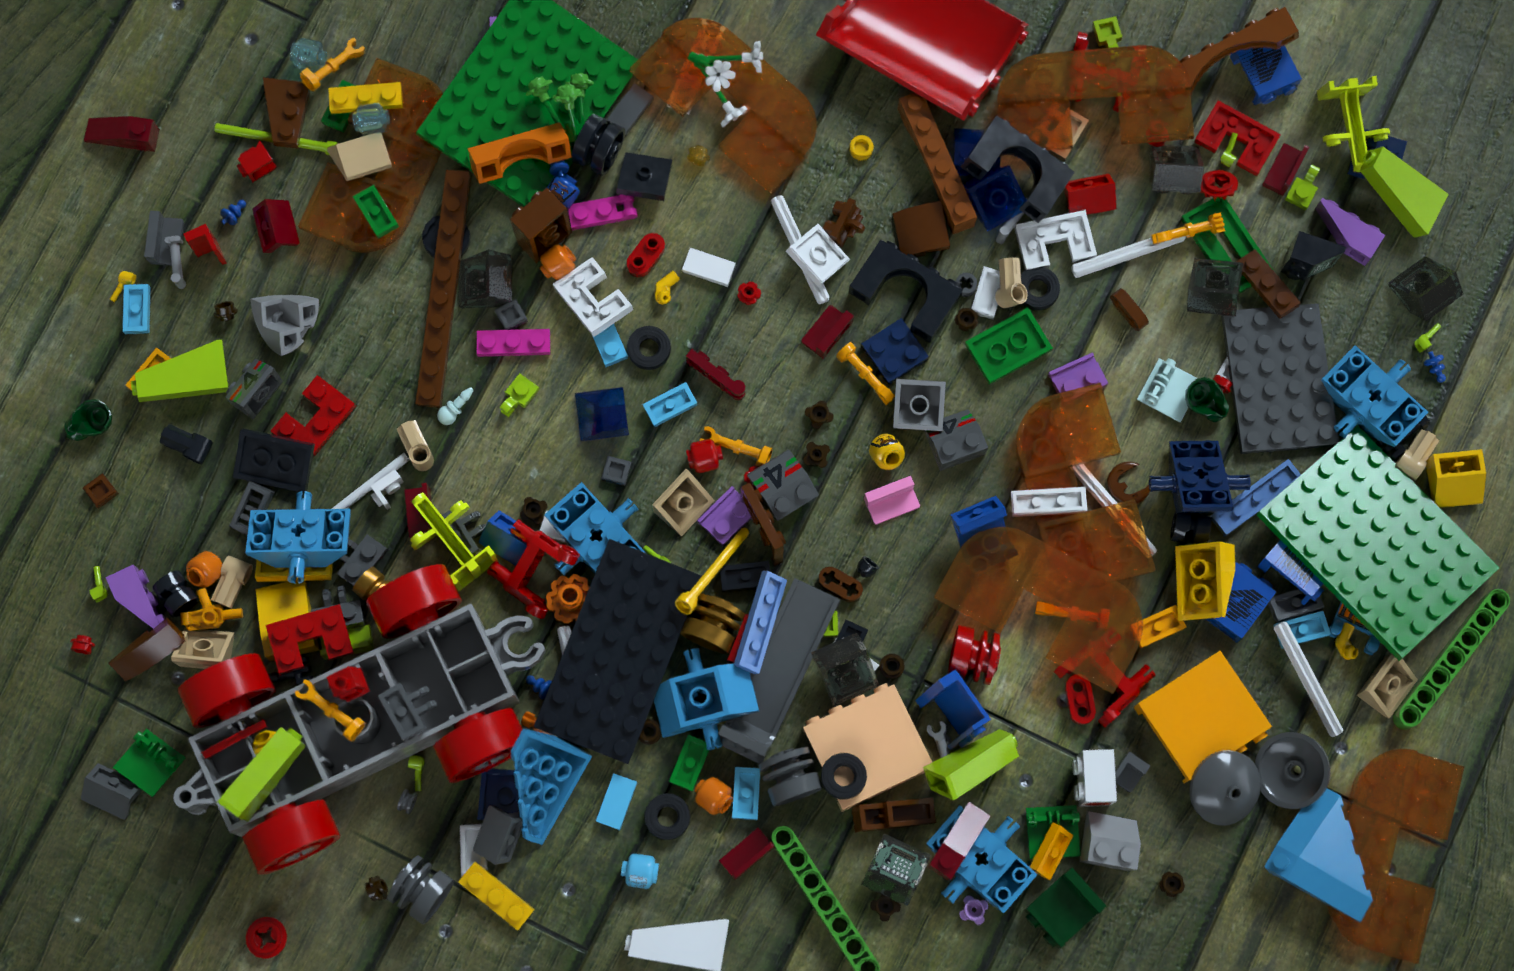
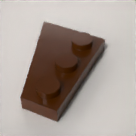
M263 77L274 146L298 149L310 90L301 81Z
M750 483L741 486V497L755 525L760 524L761 526L759 528L761 540L764 546L770 545L772 550L771 561L775 567L783 563L785 539L781 531L776 532L772 525L774 519L771 512L764 510L761 504L763 499L759 490H754Z

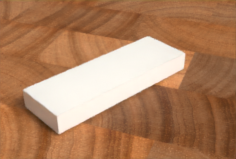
M1086 487L1011 491L1012 517L1087 513Z

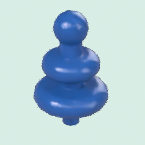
M565 160L551 163L549 169L551 175L564 177V174L569 170V165L565 163Z
M239 200L236 206L231 204L228 206V209H222L220 211L223 218L221 223L224 225L226 223L236 225L237 218L242 214L240 210L245 208L246 202Z
M1433 351L1428 352L1430 358L1424 361V365H1432L1429 372L1432 374L1436 373L1437 381L1443 383L1446 380V376L1442 374L1445 365L1439 364V362L1444 359V356L1441 354L1434 356Z
M527 676L526 683L533 685V691L535 693L539 692L540 699H545L552 680L545 682L543 678L535 680L533 676Z

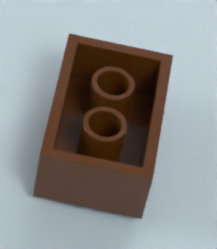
M548 188L542 192L538 191L530 199L531 202L524 208L519 207L516 209L510 219L517 244L535 263L540 261L543 253L552 246L559 245L572 233L567 208Z

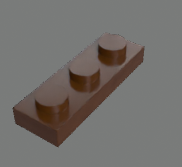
M1256 249L1236 261L1235 267H1241L1239 272L1279 319L1300 306L1301 302Z

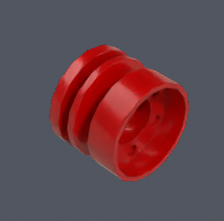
M958 625L953 640L947 674L956 669L964 680L968 669L973 670V682L977 683L980 673L983 672V684L990 685L994 674L997 672L1000 660V634L993 633L991 642L987 643L988 631L984 630L979 641L974 640V628Z

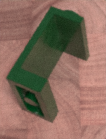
M1070 868L1024 911L1027 913L1025 916L1027 921L1034 928L1039 926L1045 933L1042 936L1052 948L1056 946L1060 949L1107 906L1073 868Z

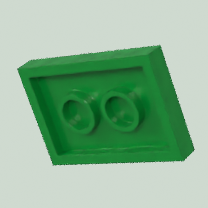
M1029 308L965 341V346L989 385L1051 352L1053 349Z

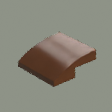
M941 201L926 203L893 213L899 250L904 254L921 257L925 256L928 252L950 248Z

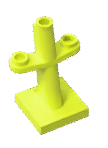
M1371 76L1361 85H1358V78L1347 79L1336 88L1334 81H1328L1317 91L1318 100L1340 98L1346 133L1323 136V142H1326L1327 147L1341 145V141H1348L1354 172H1360L1364 163L1363 158L1368 152L1366 138H1373L1374 141L1387 140L1390 134L1389 128L1364 131L1359 96L1366 95L1378 85L1377 76Z
M420 493L411 501L432 528L425 534L422 531L415 534L410 539L411 547L417 550L438 535L462 566L450 575L459 592L488 570L494 561H498L495 553L489 546L474 556L450 527L453 522L468 511L470 506L467 503H463L462 500L455 503L450 508L452 513L444 519L424 493Z

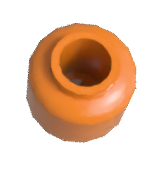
M556 244L540 257L542 263L540 270L548 279L553 277L555 280H559L575 269L574 262L576 257L566 245Z
M209 551L199 553L186 565L187 579L191 584L200 588L211 586L221 578V567L223 564L221 559Z
M710 777L707 780L703 779L695 787L696 804L712 815L725 813L733 802L731 788L716 777Z

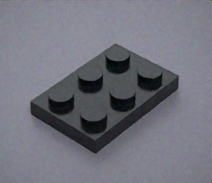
M243 428L240 430L233 478L297 492L302 491L304 493L308 489L315 444Z

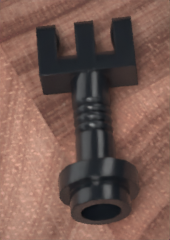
M1425 415L1395 447L1388 445L1383 449L1385 454L1392 448L1396 450L1389 457L1392 461L1406 450L1402 443L1418 429L1426 430L1430 421ZM1378 440L1376 444L1381 446L1384 442Z
M302 657L303 664L310 662L309 657ZM311 666L279 675V672L268 674L272 683L295 678L297 686L303 684L304 679H313V676L303 677L302 675L312 672Z

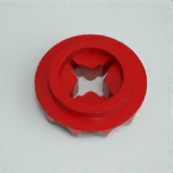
M1210 171L1200 178V192L1204 193L1206 198L1212 196L1214 200L1217 198L1225 200L1227 196H1234L1235 191L1238 190V180L1232 173L1227 171Z
M262 917L255 920L246 932V945L249 951L256 957L263 959L279 955L286 947L288 935L285 926L279 920L272 917ZM271 930V937L274 938L273 940L276 943L267 942L263 946V939L257 933L267 934Z

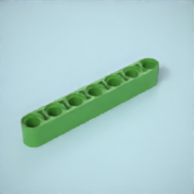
M1495 589L1481 598L1394 712L1393 722L1397 728L1401 730L1410 729L1417 726L1508 608L1510 597L1506 591ZM1491 597L1499 600V608L1492 605ZM1477 616H1481L1485 620L1484 627L1477 623ZM1462 635H1467L1470 638V646L1462 642ZM1447 654H1452L1455 657V665L1448 662ZM1433 673L1440 675L1441 684H1436L1433 681ZM1418 692H1422L1426 695V704H1423L1418 700ZM1404 711L1411 714V723L1404 721L1402 717Z
M786 826L777 827L772 834L774 848L853 970L861 971V965L864 962H870L874 965L875 971H880L876 958L794 832ZM780 832H786L790 836V842L786 845H780L776 841V835ZM792 854H801L804 858V864L800 867L793 866L790 863V856ZM808 875H814L818 879V886L813 889L807 888L804 885V878ZM826 896L831 899L832 908L830 910L824 911L819 908L818 900L821 897ZM841 918L846 922V930L844 932L838 933L833 929L832 922L834 919ZM850 940L858 941L861 946L860 952L856 955L850 954L846 949L847 942Z

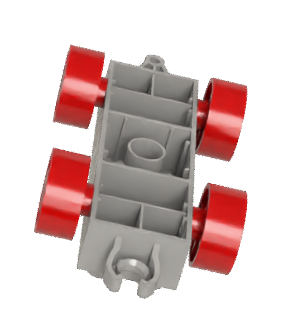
M431 565L407 573L376 590L366 601L382 637L385 639L399 638L309 680L314 685L315 691L330 703L335 702L339 705V709L354 720L359 717L366 722L365 727L354 741L351 742L342 735L346 729L345 726L333 717L328 718L324 715L325 711L310 700H301L295 695L294 692L296 690L301 694L307 693L309 688L306 684L303 683L269 699L275 693V688L260 655L251 653L230 658L195 674L178 688L179 696L193 727L215 726L188 738L201 769L185 785L176 789L173 797L174 802L177 806L193 815L204 814L207 812L209 805H218L229 832L243 838L259 875L289 867L319 853L340 839L341 835L325 800H320L432 745L450 783L477 776L510 760L511 749L523 729L514 710L511 708L520 702L508 676L516 671L531 669L538 664L545 654V647L542 643H535L527 652L520 655L514 654L509 650L508 640L511 635L517 632H528L533 628V622L529 617L513 616L501 621L496 627L485 630L472 603L454 611L461 604L462 600L445 565ZM348 666L362 669L370 690L369 693L350 702L334 697L326 678ZM399 683L403 685L408 695L421 687L427 686L429 689L427 695L412 701L416 709L428 701H436L437 706L420 715L427 729L403 741L378 695ZM262 720L265 721L267 727L243 738L207 759L203 757L201 752ZM280 727L286 731L292 728L303 736L300 741L306 746L251 820L247 822L238 818L219 804L217 801L255 758L256 755L252 747L255 736L265 730L277 732Z

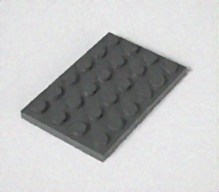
M1319 304L1300 305L1281 319L1277 317L1270 307L1223 311L1221 318L1229 363V376L1232 383L1231 390L1240 454L1334 447L1339 442L1338 433L1333 428L1336 425L1333 398L1321 381L1329 371Z

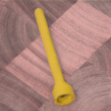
M741 528L690 591L681 593L676 599L675 606L680 612L689 615L697 607L698 596L749 535L747 528Z

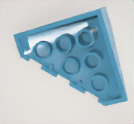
M523 728L511 749V758L514 760L515 786L518 789L519 814L523 823L522 835L526 840L543 845L592 756L572 742Z
M1326 789L1324 794L1315 803L1300 809L1275 846L1264 868L1272 875L1361 923L1373 898L1370 890L1366 889L1363 880L1365 872L1360 856L1356 855L1352 841L1355 839L1348 820L1345 821L1341 808L1344 806L1342 797Z

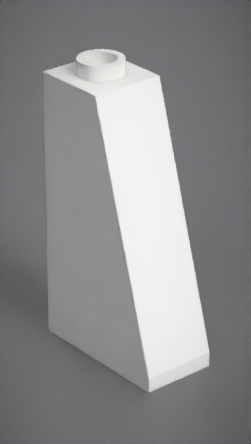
M721 919L633 930L632 936L627 935L625 950L629 951L628 956L708 971H721L729 920Z

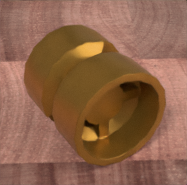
M373 566L360 576L352 591L361 599L366 600L376 590L391 581H384L385 576Z

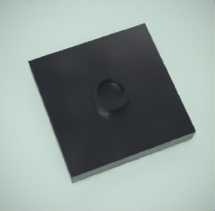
M625 152L617 185V194L664 201L672 168V159Z

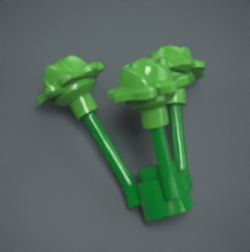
M583 73L572 74L570 81L565 82L563 86H559L557 94L553 95V99L556 102L564 103L565 109L568 110L570 121L564 123L565 127L563 129L569 138V142L576 141L584 125L583 97H585V90L589 86L594 85V82L589 80L587 74ZM543 77L535 78L528 84L529 90L526 96H538L541 102L545 103L554 122L559 123L560 120L549 101L550 97L547 93L549 84L553 81L545 80ZM577 98L579 121L575 119L573 110L575 108L574 101Z

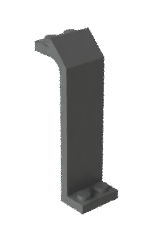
M794 578L776 616L760 673H750L759 712L727 720L718 733L724 747L759 764L764 761L833 614L841 602L840 599Z

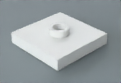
M819 224L815 225L786 250L788 255L817 287L850 260Z

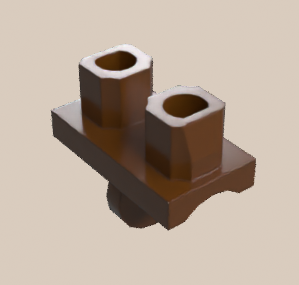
M848 198L847 202L836 201L832 213L834 216L839 217L837 222L828 220L823 226V230L842 248L848 237L853 238L855 233L862 234L865 230V226L861 223L863 216L860 215L861 209L855 205L856 201Z

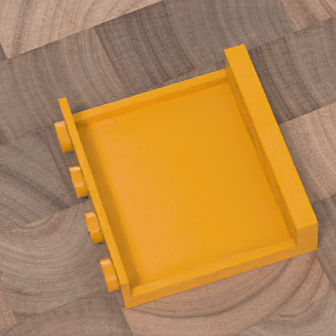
M1221 651L1215 653L1133 707L1138 715L1143 714L1184 775L1185 779L1182 780L1184 784L1191 780L1198 765L1209 755L1222 750H1233L1242 753L1248 749L1245 744L1251 740L1255 744L1268 736L1265 731L1272 727Z

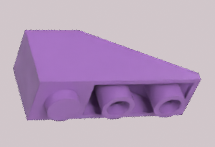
M1322 198L1315 208L1336 242L1346 247L1344 254L1365 266L1385 235L1376 226L1367 225L1362 222L1356 214L1342 210L1334 201Z
M131 565L106 577L115 600L154 629L165 620L162 613L159 614L156 609L159 603L154 592H149L146 586L149 580L143 569L139 570L135 565Z

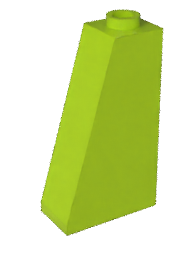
M1385 147L1368 151L1363 158L1364 163L1360 172L1411 236L1416 238L1428 235L1449 194Z
M222 339L135 373L136 381H131L133 396L137 395L139 402L227 392L228 381Z
M280 727L217 802L238 818L249 822L306 746L300 741L303 736L292 728L286 731Z
M999 729L924 766L923 770L930 790L951 800L959 798L1019 757L1016 749L1018 747L1016 738L1013 734Z

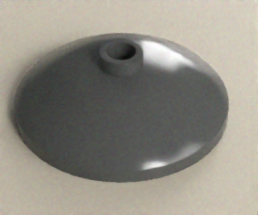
M1286 732L1273 736L1264 743L1255 760V765L1261 779L1260 791L1269 801L1277 806L1287 809L1307 807L1315 803L1328 787L1331 773L1328 756L1322 746L1308 735ZM1296 766L1301 768L1299 775H1296L1294 772Z
M1222 750L1209 755L1198 765L1191 778L1189 793L1194 810L1201 818L1214 825H1230L1242 820L1252 811L1258 801L1261 790L1260 774L1254 762L1240 752ZM1236 789L1234 795L1231 796L1232 791Z

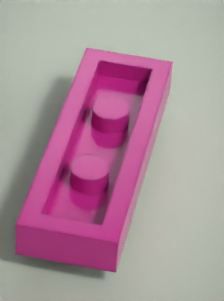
M550 329L477 331L478 357L551 355Z

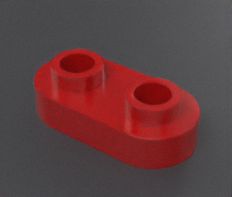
M657 233L645 235L629 255L627 269L632 276H646L663 255L665 241L661 235ZM655 241L657 246L650 247L648 244ZM636 260L643 261V264L641 266H636L634 262Z
M1082 674L1072 675L1065 683L1069 714L1072 721L1076 724L1086 725L1094 719L1096 714L1091 683ZM1079 684L1082 688L1081 692L1074 691L1073 685ZM1079 708H1083L1086 711L1085 717L1078 715Z

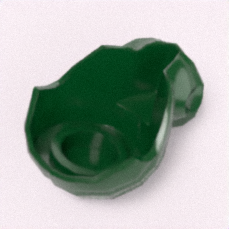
M1207 377L1197 378L1187 387L1185 401L1192 411L1205 415L1210 422H1218L1227 417L1229 405L1215 380Z
M97 399L86 400L64 424L67 438L81 441L88 436L103 434L112 424V413L104 402Z

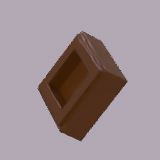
M103 473L83 487V490L98 509L119 494Z

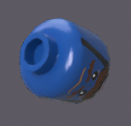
M567 174L564 177L555 175L546 187L567 209L572 206L580 194L579 188L575 186L578 181Z

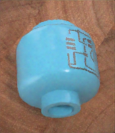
M633 853L628 861H623L621 876L626 877V884L630 887L648 889L652 883L656 884L659 863H655L653 856Z

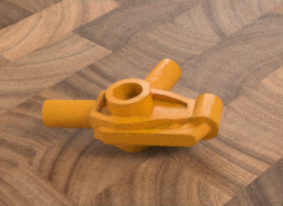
M206 587L196 591L202 609L180 613L181 625H184L188 631L220 628L225 620L243 618L242 608L224 610L221 604L212 605Z

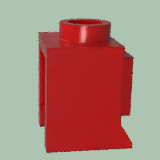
M261 141L258 142L256 147L253 146L237 158L240 163L236 167L244 178L248 176L252 183L277 168Z
M348 666L326 677L333 696L347 702L370 692L361 668Z

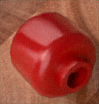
M712 439L693 442L690 444L689 450H686L690 469L694 468L697 473L716 470L719 467V460H723L721 446H715Z

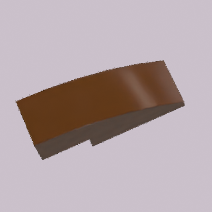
M166 618L150 632L148 630L108 663L127 681L149 669L185 642L184 634Z
M933 798L887 801L852 807L855 833L936 823Z

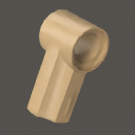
M1002 258L999 260L1000 288L995 293V299L997 304L1005 309L1023 304L1027 300L1028 293L1025 286L1021 283L1019 258Z
M416 420L401 424L396 430L412 465L418 471L429 470L433 466L434 458ZM421 453L427 454L425 460L416 461L417 455Z
M1421 429L1409 448L1399 457L1395 467L1403 471L1410 479L1416 481L1425 469L1427 459L1439 442L1436 435Z
M227 556L222 564L221 578L211 601L232 609L242 585H245L251 576L253 565L232 556Z

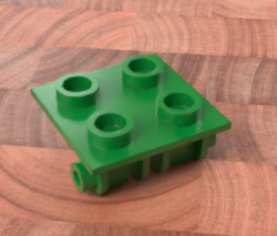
M145 729L143 733L139 731L135 734L133 738L135 742L113 766V769L153 798L186 757L151 731Z
M1077 805L1026 808L1030 859H1033L1037 854L1052 823L1062 826L1074 835L1063 857H1080L1078 829L1080 815L1077 812Z

